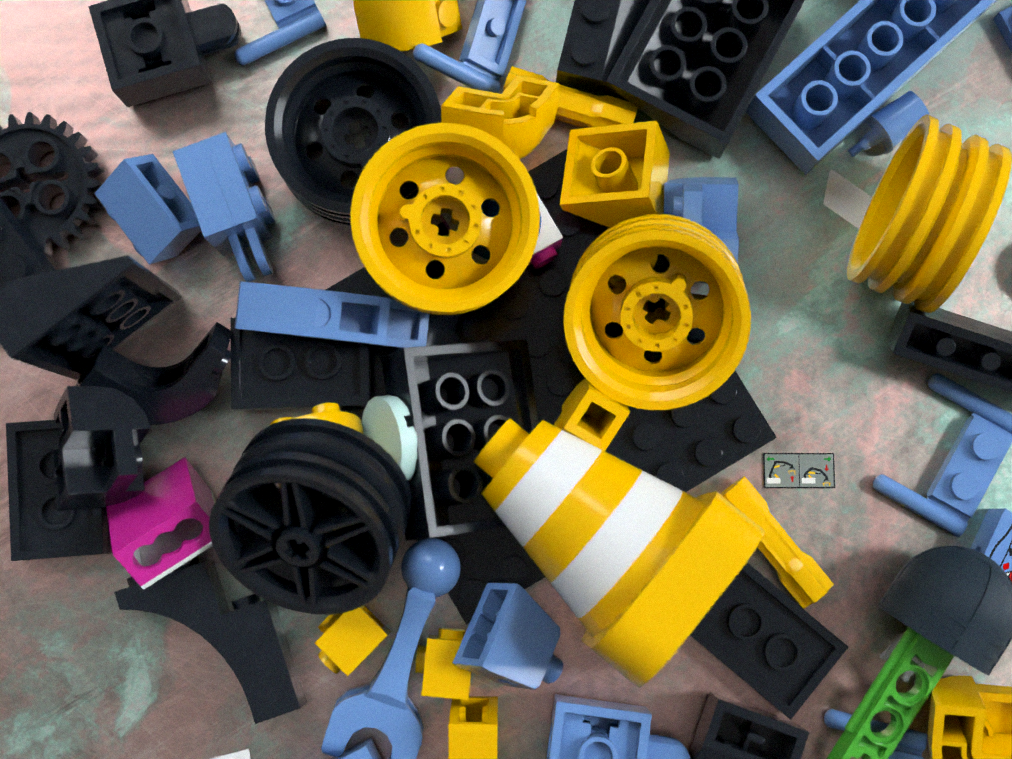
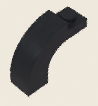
M216 322L186 359L167 367H149L135 363L104 344L81 373L76 386H102L114 388L132 397L145 411L150 425H161L182 420L200 411L216 396L223 373L222 370L232 355V352L227 350L232 331Z

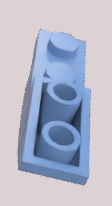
M241 281L239 282L234 329L397 348L426 346L430 314L413 310L396 300L386 297Z

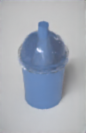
M908 91L895 101L870 115L855 130L854 139L856 145L851 147L848 153L851 157H854L861 151L871 157L882 154L888 155L905 138L913 125L923 115H930L928 109L914 92Z

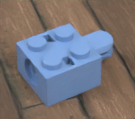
M223 132L172 151L204 238L223 256L234 253L240 272L246 282L256 280V274L246 249L250 246L263 276L272 274L273 268L263 241L273 238L269 224L275 222V217L267 198L262 196L258 185L254 186L253 184L259 182L260 177L251 156L247 155L243 144L235 145L227 133Z
M554 694L546 759L691 758L687 748L678 739L650 734L652 714L646 706Z

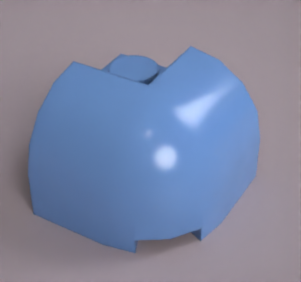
M690 177L667 181L664 184V214L687 218L709 229L728 247L738 263L739 237L736 229L739 184L736 177Z

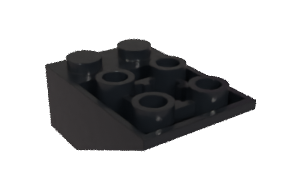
M709 692L689 755L691 759H801L810 732L797 723Z

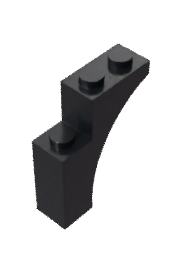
M197 555L144 590L133 577L127 578L129 587L114 592L120 610L151 612L171 618L192 629L208 641L221 654L235 673L244 690L255 724L298 710L307 703L276 604L267 600L261 601L260 596L252 594L232 601L234 611L230 612L214 560L200 562Z

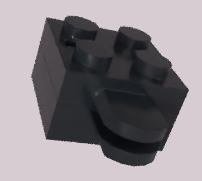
M108 0L88 6L112 91L126 107L212 83L204 55L234 47L239 43L241 37V26L232 9L224 3L213 4L193 11L190 9L188 0Z

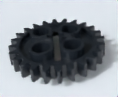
M27 112L24 124H22L16 116L10 114L8 117V128H3L0 125V167L2 164L10 162L8 174L0 178V190H4L0 193V199L4 201L9 209L16 204H20L21 210L17 220L43 254L51 257L53 243L68 250V235L73 234L80 239L84 238L83 232L79 228L82 222L95 225L96 221L88 214L90 208H103V204L93 197V194L102 185L100 181L93 178L101 175L104 172V168L98 163L92 162L98 156V153L91 146L84 147L88 140L80 132L73 134L74 128L67 122L63 121L57 126V121L51 115L46 114L40 123L37 116L32 112ZM49 151H54L53 161L48 166L40 167L42 156ZM68 173V178L66 180L57 181L58 179L63 178ZM64 192L65 199L63 204L59 208L51 210L50 202L56 194Z

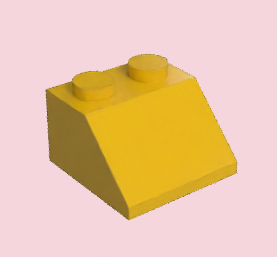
M657 120L571 129L560 199L562 210L609 228L629 218L648 214H664V184L668 178L670 152Z

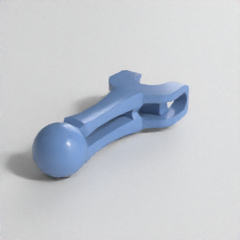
M426 538L415 542L405 552L401 563V573L408 589L395 639L382 666L372 681L368 684L349 689L337 699L321 747L322 753L339 757L343 754L345 746L353 733L363 728H377L388 736L392 744L390 759H416L422 744L424 726L420 711L408 696L409 675L417 644L425 622L436 604V597L443 596L452 590L460 576L461 564L459 556L455 549L447 542L437 538Z

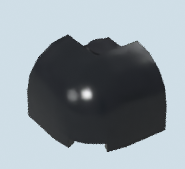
M67 386L53 416L55 423H60L61 425L58 449H51L57 511L106 507L137 497L145 490L142 474L143 457L139 445L151 429L145 411L132 397L114 388Z

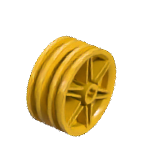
M928 114L923 115L901 142L872 196L850 253L847 266L848 280L861 284L868 278L869 289L878 293L885 292L893 285L895 300L904 304L914 301L915 307L926 313H932L942 306L968 272L995 220L1010 177L1012 165L1010 149L1000 144H994L989 147L988 140L978 135H972L962 142V132L959 127L946 124L939 129L937 118Z
M435 123L415 127L399 134L383 145L362 171L355 187L351 205V228L355 247L362 263L376 284L402 305L419 312L434 315H455L470 312L489 304L502 295L517 281L527 267L536 247L540 227V210L536 189L520 159L509 147L492 135L474 127L455 123ZM457 167L463 171L464 179L461 183L451 184L447 181L445 174L449 168ZM405 182H413L418 186V194L413 199H405L400 194V187ZM487 199L495 200L499 205V213L494 217H488L482 212V203ZM441 213L450 214L451 223L458 225L457 231L450 230L448 237L438 235V227L431 224L433 218L440 220ZM397 228L404 229L409 235L408 242L401 247L394 246L390 241L392 231ZM476 246H484L489 250L490 259L485 264H477L472 259V250ZM433 260L440 261L445 268L443 276L439 279H432L426 273L427 264Z
M648 214L629 218L615 224L600 234L588 246L577 263L564 310V331L567 346L573 361L583 376L607 397L624 405L646 410H668L687 406L717 390L727 381L739 365L745 353L751 330V310L746 287L738 263L731 251L718 236L704 226L687 218L667 214ZM659 254L667 256L670 261L669 267L665 272L661 273L653 270L651 266L652 259ZM619 275L625 279L627 286L626 288H609L608 281L612 276ZM704 281L709 285V292L707 295L691 293V287L696 282ZM660 298L665 299V310L657 308L654 312L648 311L649 301L656 303ZM610 322H617L622 326L623 333L619 337H611L606 333L605 326ZM691 329H702L705 333L704 339L698 343L689 342L687 335ZM646 350L660 351L662 357L659 361L649 362L644 358V352Z

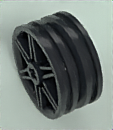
M344 38L332 40L317 45L301 54L278 78L266 108V143L274 166L300 203L315 215L327 221L351 227V205L355 187L352 189L344 188L341 180L350 171L354 172L359 180L362 171L373 155L399 134L415 127L441 123V107L434 87L427 75L403 52L390 45L370 39ZM368 85L373 88L374 94L371 98L357 96L358 88ZM321 100H327L331 103V106L324 115H319L314 110L316 103ZM398 113L404 114L409 120L408 125L403 129L395 128L391 123ZM362 132L365 146L356 149L352 135ZM309 145L323 147V154L320 158L315 160L308 158L306 152ZM405 182L400 187L401 196L405 199H413L418 194V186L413 182Z
M313 418L284 420L261 430L246 446L212 507L209 518L210 538L215 552L225 568L243 586L261 598L297 612L320 615L344 613L369 603L383 589L411 517L412 495L408 481L398 463L384 448L366 435L345 425L328 420ZM281 483V488L277 487L275 484Z

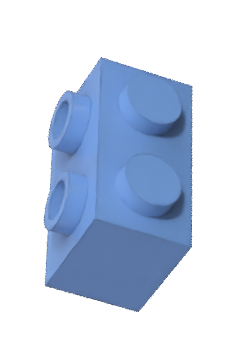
M154 154L124 159L94 193L106 208L108 215L117 222L133 243L135 250L144 257L149 265L177 257L201 231L191 202Z

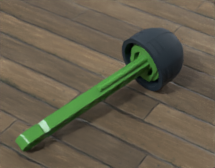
M940 546L919 553L901 568L878 606L907 625L908 628L845 725L844 732L826 759H850L851 757L857 759L860 757L862 759H888L893 754L954 656L988 676L991 674L1012 640V582L1006 572L994 560L971 548ZM914 656L925 663L923 668L912 660ZM906 671H914L916 675L914 686L907 692H897L896 681L898 677ZM881 711H888L891 719L886 729L881 732H872L870 729L872 718Z

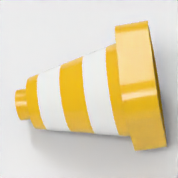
M509 418L474 460L477 466L493 478L482 492L483 497L586 628L581 641L636 687L646 684L669 661L749 560L764 534V530L717 491L694 497L544 420L529 434Z

